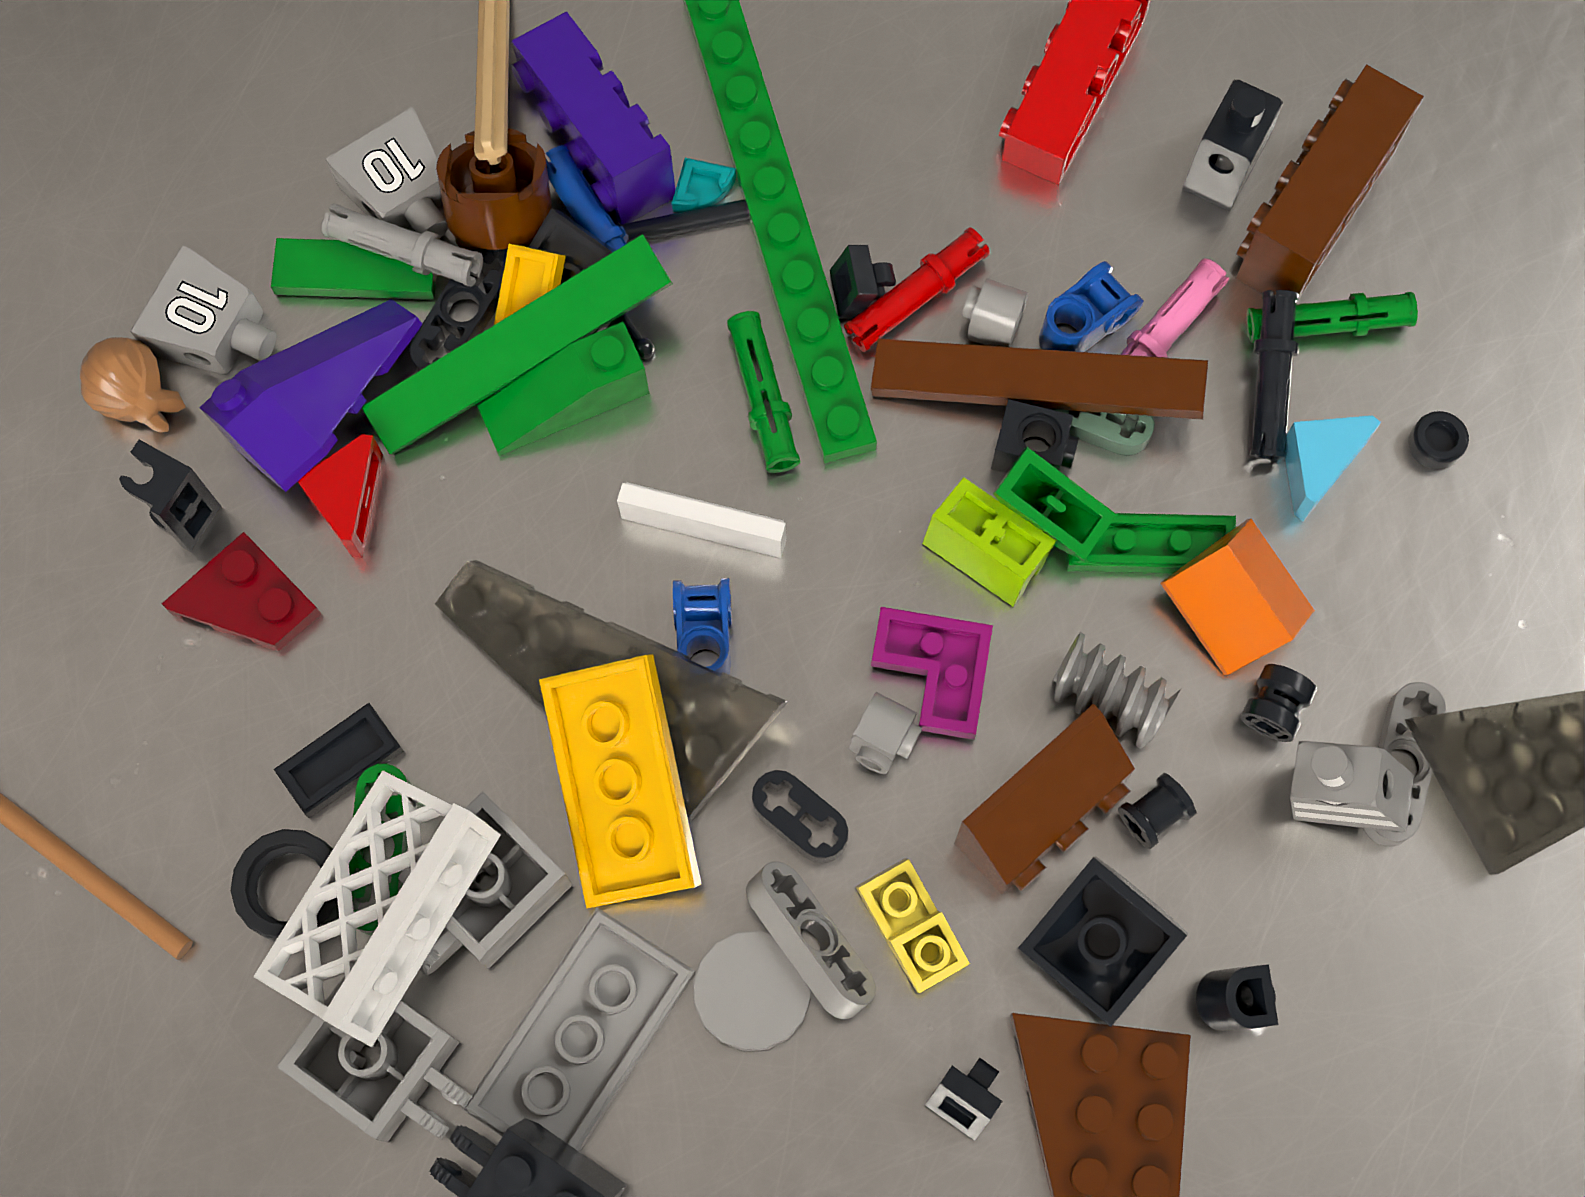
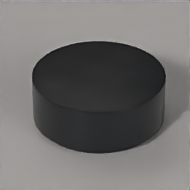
M1444 411L1430 412L1421 417L1409 435V448L1413 457L1420 464L1431 469L1451 467L1465 453L1469 444V434L1464 423L1455 415Z

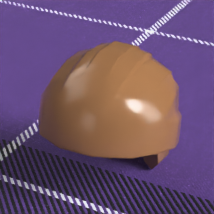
M122 337L107 338L90 348L82 360L80 368L81 394L93 410L100 412L105 417L127 422L137 420L140 423L146 424L152 430L163 433L169 431V424L159 411L179 412L186 408L177 391L161 389L157 360L151 349L139 340Z

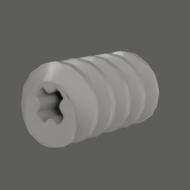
M1080 632L1052 682L1057 683L1054 700L1062 703L1071 694L1076 693V713L1082 714L1091 705H1097V708L1103 713L1107 721L1113 715L1117 716L1115 735L1122 737L1133 727L1138 728L1136 746L1140 749L1143 748L1156 735L1180 690L1169 699L1165 698L1167 680L1163 677H1160L1148 688L1145 687L1146 668L1143 666H1139L1130 675L1125 676L1126 657L1121 654L1108 665L1104 664L1106 647L1101 643L1089 653H1084L1085 634Z

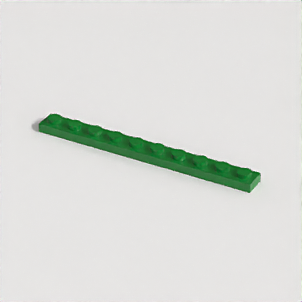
M683 0L734 168H736L741 193L747 203L752 229L823 462L825 464L877 450L876 436L739 0Z

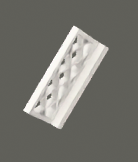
M382 771L253 977L316 1014L334 1027L372 1047L501 834L471 811L455 803L451 805ZM396 792L402 795L404 815L382 824L380 813L392 793ZM417 804L423 807L417 809ZM439 816L445 817L430 842L422 845L420 824ZM406 831L408 851L386 860L383 840ZM370 846L372 866L350 875L349 862L356 851ZM410 867L411 873L396 896L390 898L388 876ZM374 882L376 904L354 912L351 891ZM337 897L339 919L317 927L316 915L324 902ZM378 919V927L364 949L358 951L355 928ZM341 935L343 957L321 966L319 943ZM304 950L306 972L285 981L279 978V974L291 955ZM345 973L344 982L330 1005L326 1006L324 1002L323 981ZM308 988V994L301 990Z

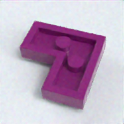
M881 607L871 667L927 676L919 721L922 731L975 740L993 625Z

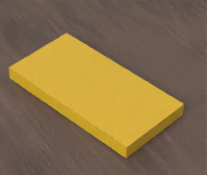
M653 654L539 679L586 909L702 885Z

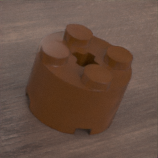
M508 128L507 153L501 156L500 163L490 165L488 160H478L475 156V131L465 134L466 143L456 147L454 150H452L450 143L439 155L436 169L446 224L454 235L456 244L460 248L467 250L479 248L489 250L507 249L509 244L529 247L552 209L546 157L543 148L538 143L537 148L528 143L526 134Z

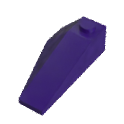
M390 299L239 371L232 379L218 385L213 391L212 396L199 408L241 455L282 490L287 492L329 453L338 441L332 432L347 412L357 414L367 401L361 394L374 376L383 375L390 370L423 324L416 315Z

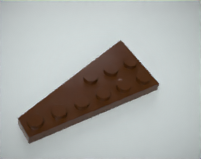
M1011 1013L1010 1018L1022 1060V1071L1037 1126V1137L1051 1197H1180L1191 1035L1116 1025L1110 1027L1107 1024Z

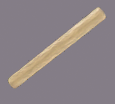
M479 0L474 153L478 160H488L490 165L500 163L501 156L507 153L510 0Z

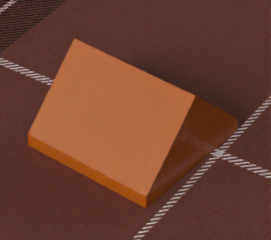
M1251 518L1245 520L1160 583L1223 675H1229L1292 641L1315 611Z

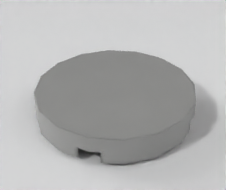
M762 931L737 932L716 942L701 959L693 981L694 1005L705 1029L721 1043L741 1051L768 1050L788 1040L804 1021L811 1001L810 988L772 935Z

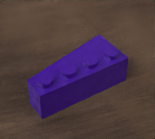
M566 11L513 39L512 44L517 62L511 64V69L518 84L525 93L534 91L540 101L537 104V109L544 124L551 133L557 130L560 131L567 142L564 145L568 147L570 155L581 172L585 170L593 182L590 186L607 213L612 211L619 224L633 222L673 200L676 188L670 145L661 134L653 137L648 127L650 123L647 115L638 104L630 107L622 83L611 70L604 75L601 74L600 71L604 68L599 53Z

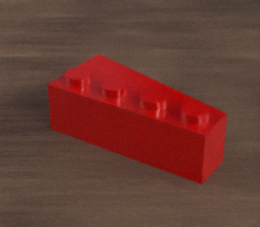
M1069 0L1061 23H1057L1049 35L1044 48L1045 56L1040 66L1034 65L1025 80L1021 92L1024 95V99L1019 109L1011 107L1002 123L999 137L1005 139L1002 155L1003 161L1052 183L1060 184L1146 20L1151 0Z

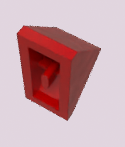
M361 434L313 467L298 481L309 500L352 557L363 558L383 454L373 435Z

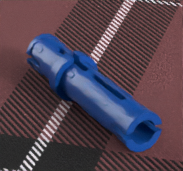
M561 145L546 152L547 157L551 160L548 162L546 159L548 179L574 221L614 250H618L626 245L628 234L622 226L619 227L614 224L570 155L568 147Z

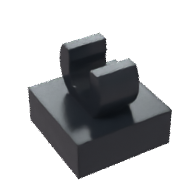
M848 245L829 270L839 319L855 318L872 301L878 300L886 294L884 286L891 287L896 285L893 265L887 262L872 264L868 245Z
M980 1057L967 1075L952 1065L925 1106L975 1141L1003 1102L988 1091V1088L1000 1071Z

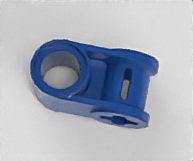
M1107 261L1101 262L1088 271L1075 285L1049 304L1039 335L1040 347L1043 350L1085 352L1106 335L1114 333L1123 327L1140 310L1144 300L1138 294L1131 295L1112 275L1113 267ZM1056 324H1070L1078 332L1070 334L1063 332Z
M721 578L719 584L686 586L682 580H673L675 631H677V653L682 677L688 685L697 690L709 691L716 689L725 683L731 668L729 629L732 628L730 578ZM703 649L712 650L719 655L717 661L707 667H698L689 660L694 653Z

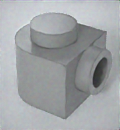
M988 278L985 280L982 288L973 285L962 313L963 317L971 319L967 339L986 346L1010 347L1026 307L1028 292Z
M876 692L852 735L849 750L857 753L856 760L866 768L877 773L886 774L890 770L897 754L906 759L909 757L922 731V727L913 723L917 712Z

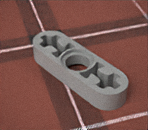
M1424 682L1409 683L1403 686L1388 703L1378 748L1385 749L1389 754L1396 749L1410 751L1418 760L1419 771L1416 777L1413 778V796H1411L1407 831L1391 832L1389 830L1364 828L1370 839L1383 846L1402 844L1418 831L1421 824L1446 715V703L1442 694L1430 684ZM1414 698L1421 700V709L1428 712L1429 715L1417 723L1413 736L1402 735L1409 729L1412 718V711L1403 708V705H1408ZM1395 731L1401 734V736H1396ZM1383 790L1384 797L1386 796L1387 790Z
M773 861L766 864L746 886V896L750 906L823 1008L837 1018H852L875 997L876 986L872 975L800 875L792 867L782 862ZM792 912H793V913L795 914V916H796L794 919H793L792 916L790 915ZM800 929L809 931L817 939L820 951L813 949L806 943ZM827 960L831 964L830 967L825 964Z

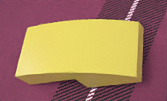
M909 859L901 860L856 886L872 918L917 993L923 992L970 964L942 912L937 911Z

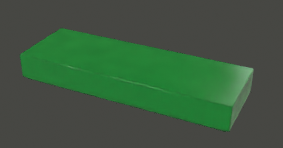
M276 238L271 289L275 295L435 300L437 274L431 272L428 275L414 272L412 269L414 266L339 240Z
M1116 513L1117 516L1086 560L1082 561L1067 553V571L1174 573L1235 529L1236 516Z

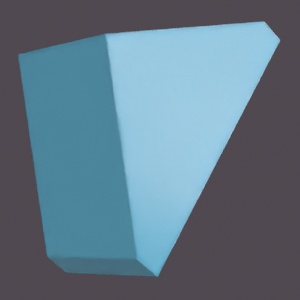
M1371 415L1300 421L1292 424L1286 437L1285 452L1287 456L1285 462L1293 511L1296 517L1302 521L1306 519L1367 444L1381 421Z

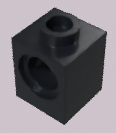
M1008 399L991 469L1007 473L1024 448L1027 447L1023 440L1032 436L1045 439L1051 447L1046 451H1034L1057 470H1060V467L1071 469L1079 437L1069 435L1074 415Z

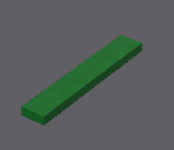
M642 234L362 406V409L388 453L395 454L517 380L572 342L589 336L671 286L673 282L646 237Z

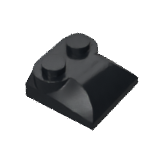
M1094 856L1018 949L1112 1027L1187 937L1188 932L1120 873Z

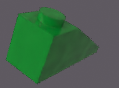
M621 322L572 342L477 407L497 453L501 456L650 394L645 367L624 322Z

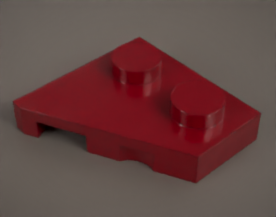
M245 532L241 533L161 603L173 616L181 619L186 617L210 625L214 630L232 636L240 635L249 638L256 644L276 651L282 650L321 615L318 608Z

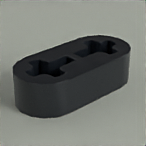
M773 770L766 772L758 778L753 787L752 803L755 813L761 821L802 855L814 862L827 863L834 861L843 854L847 846L849 830L846 820L835 808L796 776L787 771ZM783 786L790 788L788 800L799 811L793 816L782 806L775 807L773 811L766 808L768 796L764 791L769 787L776 791L782 789ZM805 817L819 827L825 826L827 822L832 823L835 826L832 837L836 844L831 847L823 842L817 848L811 846L812 832L802 823Z

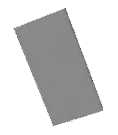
M597 907L473 1092V1097L462 1110L502 1137L509 1127L526 1118L539 1123L580 1152L696 974L695 970Z

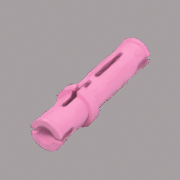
M1206 258L1202 259L1189 277L1156 312L1154 317L1141 330H1135L1131 333L1126 341L1127 346L1120 355L1167 358L1166 352L1172 347V344L1193 323L1213 297L1229 282V277L1225 276L1227 273L1214 261Z

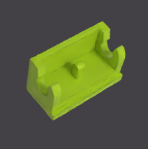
M963 477L932 515L922 544L1014 607L1024 593L1032 576H1037L1056 540Z

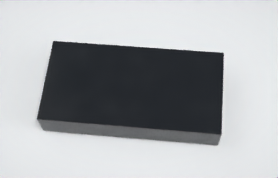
M367 703L273 770L303 813L308 818H311L356 786L359 777L366 769L377 764H387L404 752V750L372 705Z

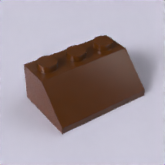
M1094 704L1091 705L962 821L954 844L1001 895L1013 884L1020 891H1023L1047 868L1040 861L1056 845L1063 853L1066 852L1089 830L1083 821L1099 807L1107 814L1131 792L1124 783L1127 782L1135 768L1103 713Z

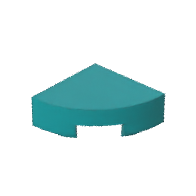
M685 158L672 201L673 212L679 213L719 203L726 197L737 178L736 168Z

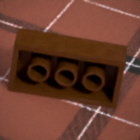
M1367 64L1354 83L1345 79L1328 106L1330 111L1324 120L1318 119L1301 147L1304 150L1297 161L1291 160L1274 187L1276 192L1269 203L1263 202L1248 225L1246 231L1249 233L1236 253L1237 256L1244 259L1236 279L1260 293L1272 290L1274 291L1273 295H1276V290L1294 291L1299 294V300L1394 154L1424 96Z

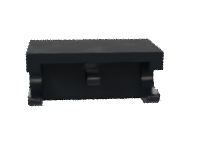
M139 439L130 453L143 466L153 468V477L145 484H137L131 477L120 476V483L131 496L150 507V517L159 528L171 534L181 547L191 552L221 505L191 467Z

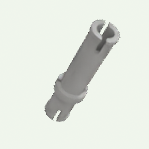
M335 203L330 205L329 210L336 215L326 212L324 215L322 233L325 237L414 266L412 268L414 272L428 275L432 272L470 287L476 283L475 278L470 275L477 278L480 276L483 265L481 253L439 240L440 236L433 232L425 231L421 234L389 222L352 211Z

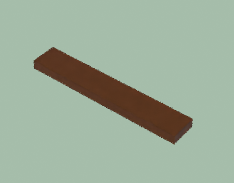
M878 339L871 391L873 396L1005 406H1007L1008 399L1047 409L1203 420L1208 360Z

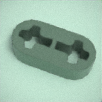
M1051 409L1066 414L1069 413V410ZM1082 411L1078 418L1073 417L1069 435L1077 436L1082 441L1113 453L1130 456L1138 454L1148 445L1154 431L1155 422L1153 416ZM1126 418L1136 421L1135 430L1137 432H1133L1130 438L1120 435V425L1125 422Z

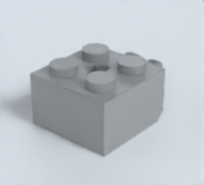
M483 791L465 809L471 811L501 834L476 875L477 877L478 874L484 871L487 875L492 876L498 871V876L494 878L496 884L488 891L483 889L479 892H474V889L480 888V885L475 881L476 877L474 878L446 924L448 931L434 944L420 967V970L426 976L442 966L462 945L489 969L572 886L565 872ZM410 867L402 870L398 877L403 884L411 873Z
M345 975L326 999V1006L330 1005L345 980ZM400 1000L377 1038L380 1043L378 1050L380 1057L375 1065L368 1064L367 1069L363 1070L362 1067L366 1059L360 1051L365 1043L334 1027L316 1014L277 1065L278 1069L363 1132L376 1140L386 1143L406 1116L437 1138L443 1139L450 1129L445 1124V1120L433 1111L426 1110L416 1103L429 1084L440 1090L441 1095L451 1103L461 1105L464 1108L473 1097L439 1071L460 1042L402 1000Z

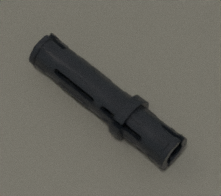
M1267 290L1262 292L1263 307L1260 339L1254 341L1253 352L1259 355L1250 457L1272 460V457L1275 456V459L1281 460L1286 459L1287 456L1285 450L1292 358L1299 353V343L1294 341L1296 305L1299 294L1294 291L1276 290V295H1273L1274 291Z

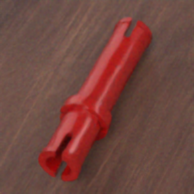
M969 227L962 235L936 255L929 253L920 260L921 266L854 319L844 324L847 335L855 334L851 338L852 342L861 351L866 352L878 339H881L939 292L947 294L955 288V280L980 260L990 255L987 244L981 247L978 246L984 240L976 230Z

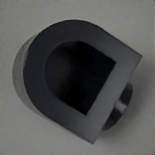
M1269 964L1209 972L1201 979L1196 992L1197 1009L1203 1021L1211 1028L1224 1031L1279 1025L1275 1005L1276 994L1272 985Z

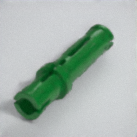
M1405 292V294L1366 298L1364 293L1350 294L1347 300L1297 304L1294 337L1350 331L1353 336L1367 335L1370 329L1400 326L1414 327L1418 318L1415 294ZM1248 308L1247 333L1251 343L1260 339L1262 308Z
M756 311L740 312L727 320V326L731 332L740 373L751 407V411L747 416L750 427L757 430L766 460L767 471L771 473L785 472L797 467L801 462L789 425V421L792 419V411L788 402H784L781 396L773 361L761 326L760 314ZM751 351H754L756 354L762 381L757 380L750 355ZM766 401L769 402L777 430L776 433L771 431L764 405Z

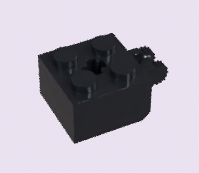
M526 1118L509 1127L498 1145H495L467 1126L457 1125L450 1137L451 1143L483 1167L477 1178L464 1168H461L457 1163L442 1157H437L429 1171L435 1180L443 1184L445 1188L458 1197H620L627 1187L624 1182L542 1125Z

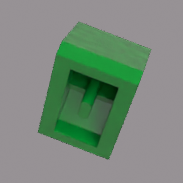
M1028 447L1024 448L992 493L1000 503L1055 539V547L1082 561L1086 560L1117 516L1111 509Z

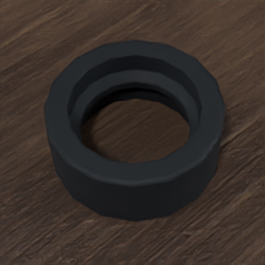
M282 829L261 836L244 850L233 869L230 891L236 913L249 929L275 942L288 921H278L269 916L259 903L257 895L258 880L264 869L277 857L289 853L304 854L315 860L320 868H322L333 848L324 840L304 830ZM337 897L324 902L316 915L317 927L339 919Z

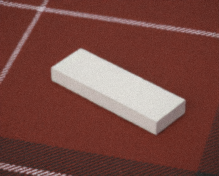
M629 482L622 483L617 499L621 519L782 558L786 544V523H784V520Z

